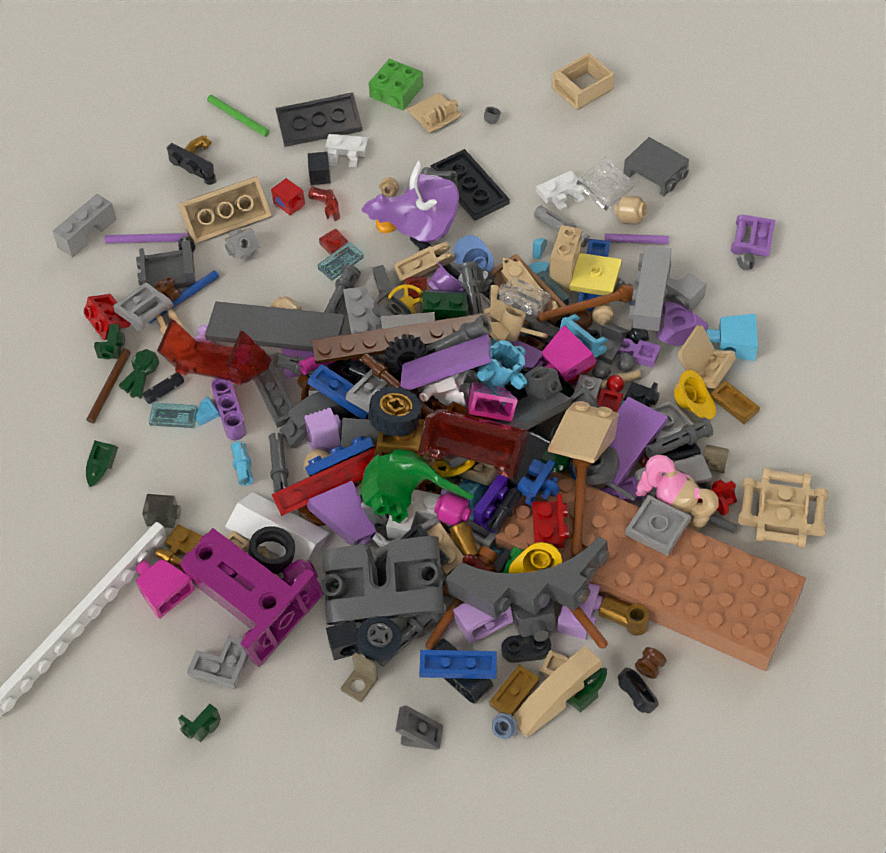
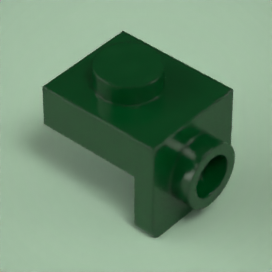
M110 324L107 342L94 343V349L99 359L119 358L121 346L125 345V334L121 333L119 324Z
M209 704L193 722L182 714L178 720L181 725L180 731L187 738L192 739L194 737L201 742L209 733H213L217 729L221 718L218 709Z

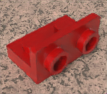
M111 293L88 297L84 307L85 318L89 320L103 340H108L110 324H119L120 329L128 328L131 324L114 311V305L118 302Z
M557 494V501L532 502L534 543L543 542L552 544L555 548H564V539H569V526L564 524L563 518L567 517V503H562V494Z

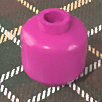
M447 492L444 496H439L434 513H437L439 521L455 526L462 522H468L472 509L468 508L469 501L467 498Z

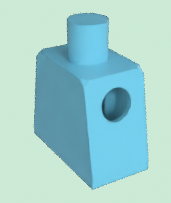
M756 314L720 318L718 330L706 329L711 343H719V350L734 351L738 359L755 361L758 350Z

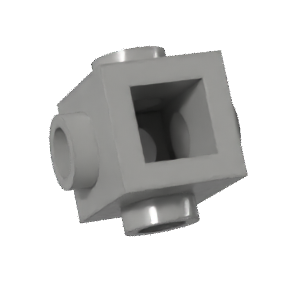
M237 228L229 232L230 236L225 238L227 243L225 244L226 251L233 258L240 257L241 260L253 255L252 251L261 247L252 228L244 230Z

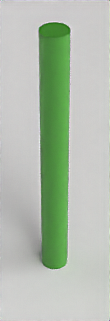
M213 95L208 96L207 101L264 137L269 135L270 131Z

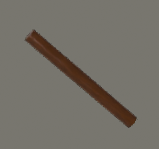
M123 349L86 419L89 423L94 424L131 354L128 349Z

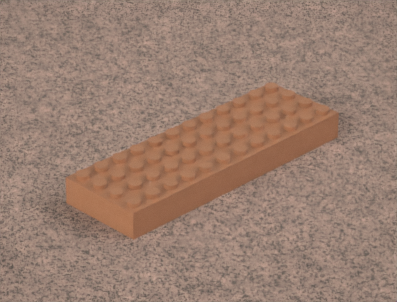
M552 472L548 479L551 480L552 477L558 479L557 485L560 488L559 494H562V503H567V517L563 519L564 524L569 526V539H564V548H557L561 554L562 561L565 562L573 558L571 549L576 480L563 474ZM531 476V478H530V480H532V481H534V482H535L536 479H537V478L534 477V476ZM586 485L581 552L587 549L598 537L608 542L609 558L604 565L597 569L593 579L588 582L600 586L599 596H603L604 599L608 595L630 605L642 604L648 610L649 620L766 671L802 594L806 577L686 527L667 557L625 535L626 528L640 507ZM541 490L534 502L557 501V496H549L547 499L541 497L543 493ZM523 494L512 511L513 516L508 517L500 533L496 535V548L502 550L503 547L512 551L513 547L525 550L534 544L532 506L525 503L527 497Z

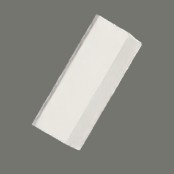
M254 492L237 503L225 526L227 530L236 532L249 542L252 535L263 527L276 526L283 528L291 534L295 541V554L292 563L300 558L305 561H312L330 536V532L292 512L281 516L275 503ZM273 541L264 542L259 545L260 548L266 546L268 552L279 558L286 553V549L281 544Z

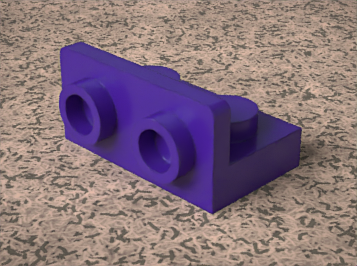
M499 473L473 509V522L491 533L495 532L489 530L486 524L496 511V505L502 502L509 491L508 478Z

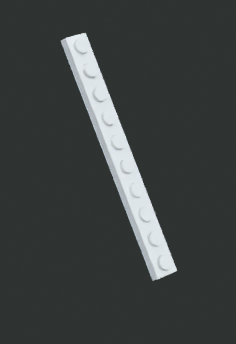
M155 522L0 687V718L14 707L16 701L23 693L31 689L33 683L41 674L48 671L51 663L66 651L68 645L75 637H79L83 633L85 627L92 619L99 616L101 609L117 596L118 591L133 579L137 565L144 560L148 562L154 552L163 547L167 539L164 526Z

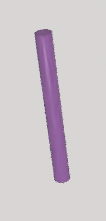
M189 233L105 235V243L178 242L181 237L189 236Z

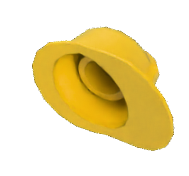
M693 370L682 372L679 382L674 388V397L678 405L687 411L693 412L699 418L705 417L708 420L714 418L716 406L701 376Z
M534 543L514 559L508 573L535 572L554 567L563 562L557 548L552 544Z

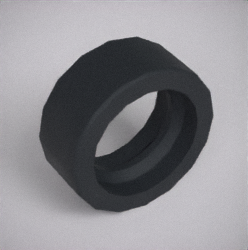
M276 526L263 527L252 535L249 542L248 555L272 573L278 574L283 572V569L293 561L295 541L291 534L283 528ZM273 541L281 544L286 549V553L278 559H270L262 556L257 548L264 542Z

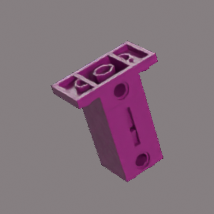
M214 528L201 537L196 547L186 553L180 563L196 587L251 629L245 633L240 644L251 661L258 667L265 662L325 594L315 573L308 568L303 574H299L294 579L292 586H289Z

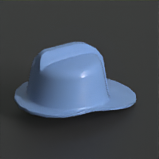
M473 235L464 236L455 244L453 253L455 255L454 260L458 266L469 261L477 262L478 267L489 273L494 269V258L483 241Z

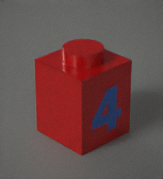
M287 178L271 189L273 203L289 215H292L305 205L303 190Z

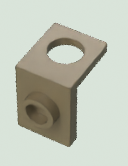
M706 445L703 456L710 471L725 472L729 449Z
M355 652L352 656L354 671L340 689L355 700L362 702L377 682L378 676L376 664ZM355 680H361L364 682L365 688L360 692H354L350 688L351 683Z

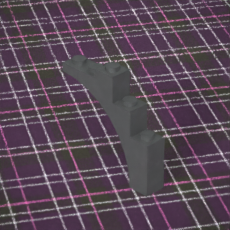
M598 537L587 549L575 557L554 567L535 572L517 574L495 573L477 569L460 562L446 578L448 592L450 595L495 619L502 612L508 610L511 602L536 615L541 608L547 606L550 598L575 611L589 597L588 582L593 579L597 569L604 565L609 558L608 542Z

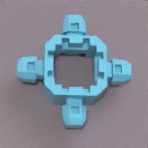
M500 340L494 345L491 343V362L478 366L477 377L481 381L489 380L493 385L499 387L511 381V384L516 389L521 390L528 383L523 374L519 373L525 365V349L522 346L514 347L509 341ZM495 358H497L498 360L502 359L503 364L508 369H506L505 367L501 368L500 363Z

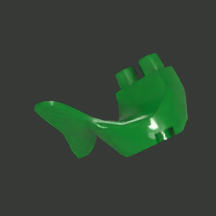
M402 449L393 450V453L383 456L378 454L373 457L365 469L360 488L365 505L372 507L373 512L381 516L386 513L391 515L392 520L397 523H401L408 516L407 508L411 505V495L418 483L428 479L443 490L453 492L464 498L472 500L474 497L471 493L440 476L420 455Z

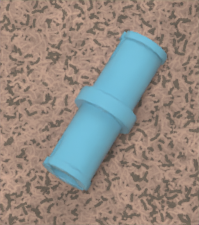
M236 441L231 445L234 457L233 467L237 470L239 484L243 486L244 480V485L248 486L254 481L250 469L251 459L247 456L245 443L242 441L240 447V441Z

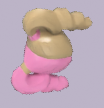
M655 455L648 460L646 470L641 475V480L638 482L635 493L638 497H643L648 492H651L653 487H657L656 497L658 500L686 514L689 512L692 514L691 521L687 527L697 532L700 531L701 527L706 526L710 516L719 506L718 497L714 491L700 489L691 476L676 471L674 462L664 455ZM701 498L703 503H698V499Z

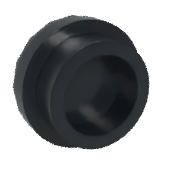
M631 327V330L628 331V336H626L635 344H638L639 340H650L646 329Z

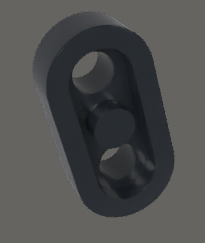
M520 635L509 636L502 642V656L505 660L512 663L542 660L547 657L551 650V640L548 637L544 641H536L533 635L527 637ZM541 642L543 645L536 646L535 643ZM511 645H517L518 648H517V649H511L510 646H511Z
M626 667L618 674L617 678L620 688L628 693L638 711L650 714L659 706L658 699L637 672Z

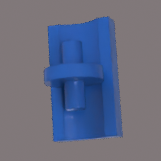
M536 459L533 460L527 473L536 477V481L534 482L523 476L517 487L527 497L525 503L532 506V502L535 501L541 490L543 491L541 497L547 499L549 496L555 497L559 494L558 479L556 477H552L551 480L548 479L555 462L549 459L545 464Z

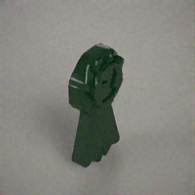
M148 349L136 352L131 360L134 371L119 384L120 389L125 390L127 394L131 391V398H142L146 376L155 372L159 365L157 354Z

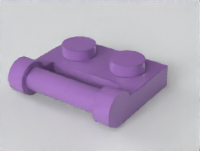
M749 215L737 216V230L735 240L731 244V252L738 255L753 253L754 255L769 257L775 220ZM752 226L750 242H743L746 227Z

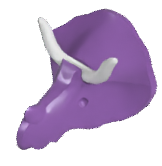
M418 160L410 176L409 186L404 194L398 197H386L380 194L365 203L362 212L368 214L371 220L377 219L380 223H392L404 235L411 236L421 242L437 241L448 233L456 217L459 192L454 182L434 175L419 174L421 162Z

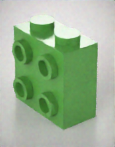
M389 58L369 81L370 97L404 110L423 87V71Z

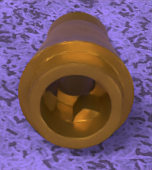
M462 522L449 529L451 533L450 538L466 560L474 558L479 554L472 526H469L467 522Z

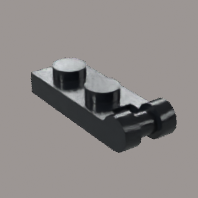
M174 143L166 147L169 161L173 165L203 178L207 185H212L216 182V176L213 173L214 166L211 162Z

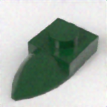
M94 440L86 465V479L90 487L102 478L107 468H112L118 450L117 446Z
M600 668L583 681L585 687L566 702L580 713L598 698V691L606 680L607 668Z

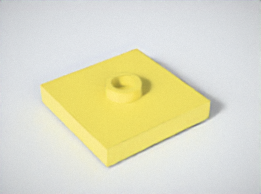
M580 253L570 282V290L597 295L613 293L622 266V259Z

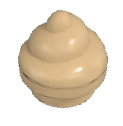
M609 304L596 306L592 311V318L594 322L602 326L612 321L614 311Z

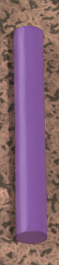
M605 233V241L668 244L669 236Z

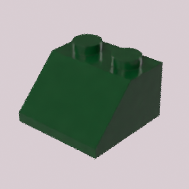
M421 289L420 313L434 312L435 321L466 316L467 294L464 291Z

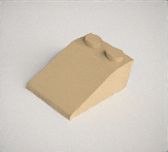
M574 402L566 410L548 447V452L594 463L615 440L619 413L613 412L608 407L597 408L590 406L587 402Z

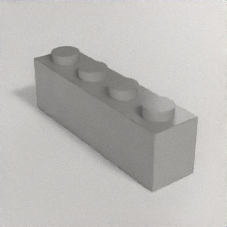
M645 245L644 254L640 253L638 266L642 268L641 271L637 270L635 284L639 285L638 288L633 289L632 301L636 302L635 306H630L629 318L633 319L632 328L659 331L672 248Z

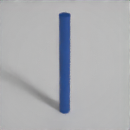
M213 270L182 291L181 295L172 301L173 307L171 309L219 277L218 273ZM165 310L160 315L163 316L168 311ZM156 318L151 320L149 323L151 324L152 322H154Z

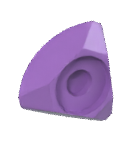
M667 301L663 304L657 337L667 344L680 346L685 343L697 325H702L706 331L708 324L683 306Z

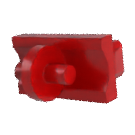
M720 479L711 485L712 489L710 490L714 491L718 497L719 506L716 511L721 515H726L729 513L728 506L737 503L735 495L736 484L733 481L725 483ZM701 498L698 499V503H703V500Z

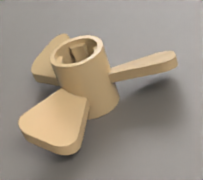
M496 305L484 310V313L490 312L492 322H490L492 328L490 335L496 342L500 340L515 342L518 340L520 331L544 338L548 337V334L523 328L522 325L526 315L519 309L506 307L505 305Z

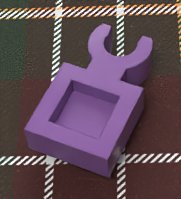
M623 338L622 346L628 348L619 347L618 354L620 355L622 352L628 353L633 356L636 363L653 368L661 346L639 340L638 344H634L632 340Z

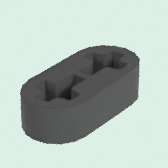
M384 265L373 267V275L379 294L387 293L385 297H388L392 287Z

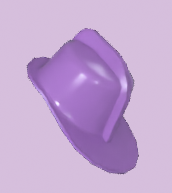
M437 261L439 268L428 282L430 287L434 290L466 291L463 290L462 283L447 273Z

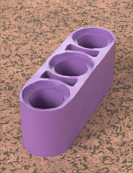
M219 376L211 383L216 406L226 436L231 440H240L246 434L243 415L231 380L228 377Z

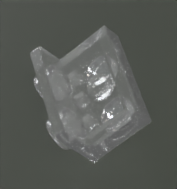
M512 276L506 285L502 284L500 286L499 300L522 310L527 315L537 318L551 300V294Z

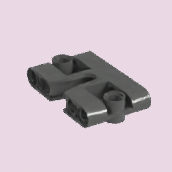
M437 536L390 541L386 562L387 581L381 587L378 585L377 568L370 547L360 544L322 550L324 578L321 581V589L325 593L327 625H338L355 620V623L364 622L368 618L375 616L393 619L444 612L442 588L444 573L441 569L439 538ZM434 569V578L430 581H427L426 573L429 570ZM335 581H339L338 590L332 592V584Z

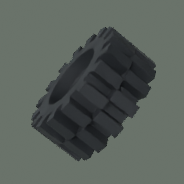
M403 334L400 340L398 336L395 337V343L390 341V347H386L385 357L391 373H396V376L401 378L402 364L428 355L423 341L419 337L414 338V335L409 334V338L406 337V334ZM411 351L415 353V357L409 361H400L398 359L404 352Z

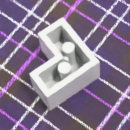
M414 490L411 495V505L407 508L408 516L401 523L394 522L392 516H389L386 525L388 541L395 540L406 534L417 523H425L437 516V513H434V508L440 495Z

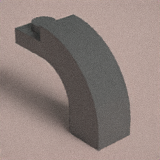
M316 392L300 401L288 412L291 418L279 431L290 447L296 448L307 436L305 415L309 416L310 413H318L319 410L323 411V409L327 410V408H331L333 415L337 414L340 420L342 418H351L354 414L323 393Z

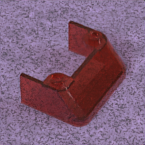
M170 319L157 349V352L175 367V371L179 374L187 375L190 373L229 380L237 385L248 383L268 370L272 361L245 331H240L234 347L196 341L173 319Z
M437 409L425 418L418 455H424L428 452V456L442 459L443 456L450 454L493 465L498 470L499 475L513 479L518 473L530 432L450 410Z

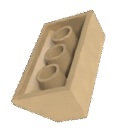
M258 176L176 204L183 224L195 243L272 216Z

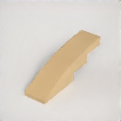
M586 646L581 648L555 670L513 715L517 722V728L526 737H529L566 708L565 702L585 687L583 681L603 667L602 660Z

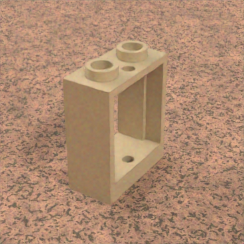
M588 53L552 73V88L578 110L614 88L615 74L597 58ZM588 72L597 82L581 90L572 81Z
M561 225L550 257V280L552 279L565 294L570 295V282L579 254L581 253L582 229Z

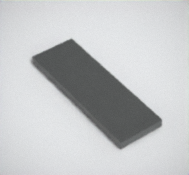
M215 301L205 332V339L313 352L311 340L340 336L345 317L343 314Z
M561 392L556 393L547 401L527 396L517 401L512 422L490 418L494 420L493 425L483 438L458 431L465 438L461 445H457L451 438L446 437L430 446L432 453L454 468L565 411L572 405L571 398Z

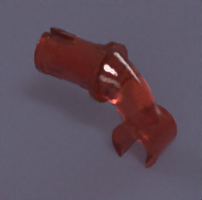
M312 186L308 193L309 199L320 201L327 205L324 209L327 220L331 214L334 221L339 220L341 216L338 209L339 203L333 190H323Z

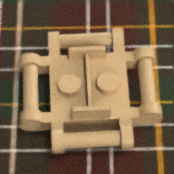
M763 467L761 482H757L752 478L742 480V489L744 491L742 510L738 515V523L744 526L756 527L755 541L763 542V540L796 544L799 548H805L806 535L823 536L826 534L824 515L825 501L828 500V490L823 488L810 489L811 473H803L801 475L773 471L768 467ZM769 479L802 484V486L799 488L771 484ZM753 492L759 493L757 516L751 514ZM809 500L816 501L813 524L807 523Z

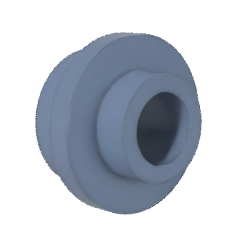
M500 713L493 719L492 730L497 737L509 739L517 732V722L512 715ZM503 721L508 724L509 729L504 728Z

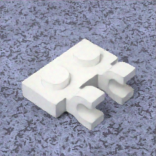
M328 134L325 152L328 151V156H330L329 165L337 166L339 155H348V158H350L349 167L357 168L359 156L365 157L369 144L368 137Z
M571 170L536 186V193L546 204L553 202L560 212L567 209V205L564 203L567 200L566 195L570 194L577 204L585 201L584 196L581 194L585 192V188Z

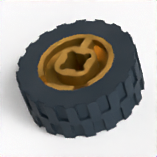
M394 386L381 388L371 397L368 419L372 427L374 426L378 432L380 431L385 435L405 436V434H410L413 430H416L419 425L422 411L421 401L415 393H411L408 389L405 390Z

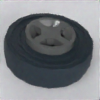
M375 616L368 618L361 624L357 631L356 643L359 651L366 658L373 661H385L397 654L401 646L402 635L394 621L386 617Z

